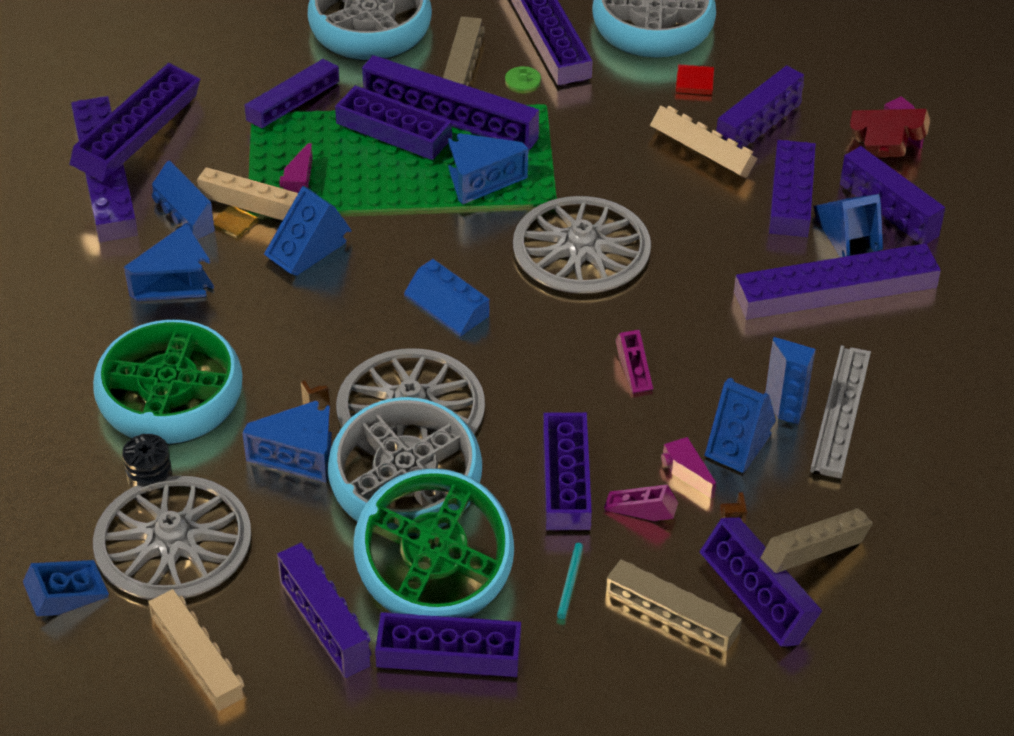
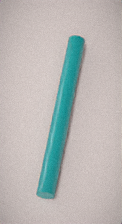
M575 543L557 612L559 619H565L584 547L582 543Z

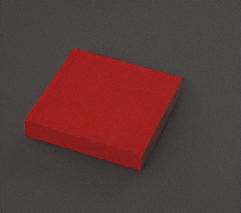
M678 64L676 92L712 95L714 67Z

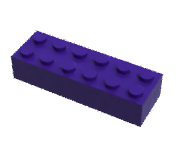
M786 65L721 115L717 120L716 131L723 135V140L727 141L729 138L737 142V147L740 149L753 143L757 137L764 134L771 126L776 125L781 118L787 116L790 111L801 104L804 74Z
M356 85L335 106L336 124L431 160L448 144V139H452V121Z
M777 140L769 234L808 237L816 143Z
M862 146L844 155L840 180L841 186L856 197L879 194L881 215L919 244H927L940 236L945 207Z
M587 412L544 413L543 444L546 530H591L592 511Z
M721 518L700 550V554L781 647L799 645L822 610L786 570L775 573L760 558L766 547L740 518Z
M301 542L277 553L281 584L345 679L370 667V656L372 655L369 648L370 636L365 629L362 630L359 626L357 616L349 612L345 599L342 596H338L334 583L331 580H327L323 567L315 563L312 551L310 549L306 550Z
M381 612L375 648L376 667L517 677L521 643V622Z

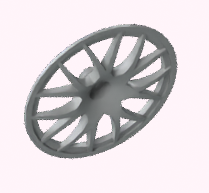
M572 196L548 201L527 213L521 219L514 232L513 250L519 265L536 281L565 292L596 293L619 287L637 276L648 262L651 240L644 223L627 208L601 198ZM581 204L576 220L568 215L561 206ZM586 204L604 207L602 216L594 225L587 220H582ZM555 209L568 227L563 229L555 227L540 215ZM608 209L625 218L617 222L605 224ZM536 219L546 231H527V229ZM630 223L637 232L636 234L620 238L605 236ZM524 237L557 242V244L541 248H528L524 245ZM638 239L640 240L639 251L623 247ZM602 252L634 257L635 259L628 266H624L609 259ZM528 254L546 257L536 264ZM569 257L567 264L556 275L542 269L559 258ZM587 260L594 264L601 278L583 280L581 274L583 262ZM604 267L619 272L607 276ZM575 270L577 280L564 278L571 271Z
M412 348L384 352L358 365L345 378L336 401L337 417L341 428L351 418L349 410L359 412L370 406L348 403L351 390L385 400L399 397L426 399L445 406L451 411L473 404L468 419L457 414L468 425L473 434H475L482 422L485 409L483 389L469 368L446 354L432 350ZM420 358L410 377L397 359ZM426 359L444 364L434 380L428 384H419L417 382ZM391 361L402 383L400 385L388 384L377 374L373 367ZM448 367L452 368L463 378V380L441 384ZM367 371H370L378 387L362 386L355 383ZM466 385L469 386L472 393V398L459 401H444L435 398ZM409 425L390 426L395 434L397 433V436H402L405 428ZM415 425L419 428L422 439L428 436L427 431L431 434L436 432V430ZM365 438L356 445L365 452L375 456L376 451Z
M168 476L163 482L150 484L145 487L136 485L118 496L105 509L98 520L93 536V550L95 560L103 575L122 591L139 598L152 600L173 589L178 596L181 595L185 599L213 589L237 570L250 546L251 524L248 513L241 501L225 487L213 481L193 476ZM169 486L191 487L189 499L183 511H168ZM164 487L161 509L141 496V494ZM196 488L216 495V497L194 508ZM132 499H135L154 516L155 520L149 523L138 522L126 516L120 509ZM221 501H224L233 511L227 516L211 523L198 524L195 522ZM115 515L131 528L129 530L107 533ZM235 518L237 519L238 535L217 531ZM106 540H145L140 546L125 552L108 554L106 551ZM200 541L236 542L228 556L207 551L196 544ZM159 555L161 556L159 567L148 583L131 578L148 560ZM180 555L192 561L200 572L201 578L181 584L175 566ZM134 560L125 573L121 572L112 562ZM201 560L221 564L207 574ZM169 569L175 585H156Z

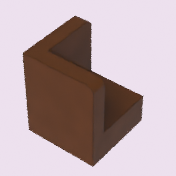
M305 380L301 381L302 398L306 404L318 401V409L330 405L329 388L327 385H320L310 389Z
M738 492L737 503L720 504L721 518H740L746 524L747 508L743 492Z

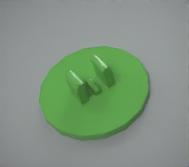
M520 66L510 69L506 73L505 82L511 89L516 91H530L540 85L541 75L536 69Z

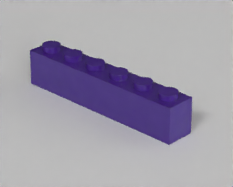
M321 59L245 104L246 121L260 128L267 126L340 82L339 66Z

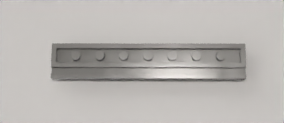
M841 345L810 472L819 471L822 475L842 478L871 351L852 347L846 349Z

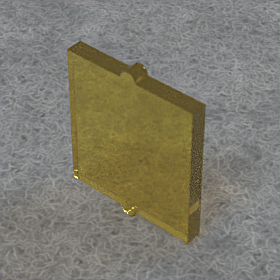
M230 205L223 212H220L219 216L213 221L215 228L238 239L245 231H249L250 227L258 219Z

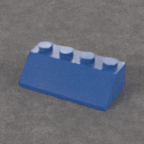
M170 160L167 161L152 183L153 200L162 206L164 212L173 218L175 224L189 227L197 240L214 232L211 202Z
M434 259L418 268L404 292L405 297L460 337L489 317V298Z
M774 337L765 393L769 394L773 411L778 419L799 425L807 405L815 349Z

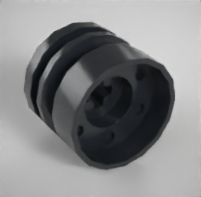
M141 434L134 436L124 445L122 457L126 478L131 487L136 485L145 487L150 484L163 482L168 476H172L173 471L169 447L160 436ZM162 488L154 489L148 492H155L161 490Z

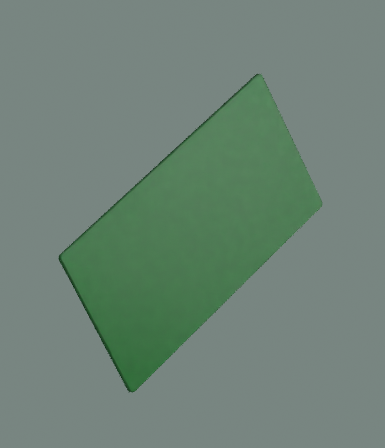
M545 104L527 105L539 109V139L528 152V177L463 205L457 198L448 165L456 168L449 143L431 160L336 124L335 110L288 112L263 128L251 123L249 179L280 188V176L284 175L285 167L308 143H312L313 160L308 188L332 204L339 213L537 207L557 199L548 111ZM452 126V140L455 142L459 141L457 139V134L459 133L480 136ZM247 210L248 216H266Z

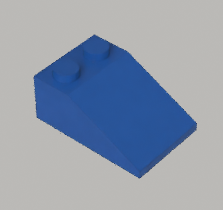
M94 560L31 563L23 580L36 616L60 615L107 598L109 595Z

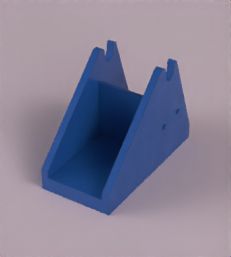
M461 133L457 134V139L459 140L457 142L450 138L448 139L456 168L448 165L457 198L462 205L528 177V148L522 142Z
M302 186L264 255L290 274L297 276L344 245L347 241L343 237L344 234L352 230L332 204L309 188Z
M879 194L847 198L813 206L815 218L839 257L850 256L849 240L865 237L873 252L883 250Z
M182 225L124 266L129 296L136 301L199 298L206 296V291L203 288L209 287L214 289L213 283L199 263L205 261L209 264L210 259L189 227Z
M732 378L727 379L723 385L704 456L744 473L771 436L772 432H770V429L776 422L769 394H761L734 382Z
M313 401L247 423L242 432L246 461L327 483L329 479L328 462L332 442V432L329 431L330 406L327 405L324 410L320 411L318 410V401Z

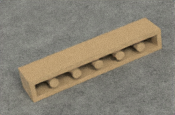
M660 105L650 126L745 178L748 177L758 159L752 155V150L744 146L740 149L737 147V142L729 138L725 141L722 139L723 135L713 130L711 133L707 131L708 127L700 122L694 124L692 123L693 118L684 113L681 117L677 114L678 110L668 105L665 108Z
M207 167L197 178L198 189L207 199L279 220L285 218L298 195L296 192Z
M172 589L148 601L152 618L216 709L220 711L243 699V680L238 674L235 675L232 672L233 669L229 660L222 658L218 645L215 642L211 643L206 628L199 626L195 613L188 611L184 598L181 595L178 596Z

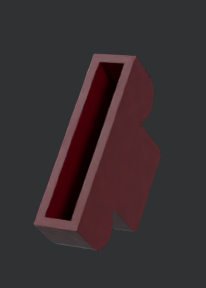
M927 108L853 110L850 127L855 140L864 142L866 150L875 157L883 158L905 156L908 138L916 141L924 139L928 134L930 124Z

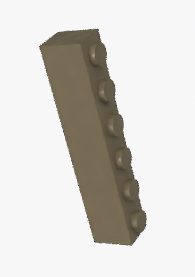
M461 16L443 78L469 86L468 81H472L471 70H475V59H478L482 37L485 34V26H482L481 18Z
M857 508L772 537L760 558L775 573L863 542L873 522L863 511Z
M620 559L607 577L606 592L726 652L740 633L742 618L736 614L727 612L717 607L714 603L707 602L695 594L677 587L673 583L656 577L653 573H648L636 567L632 563Z

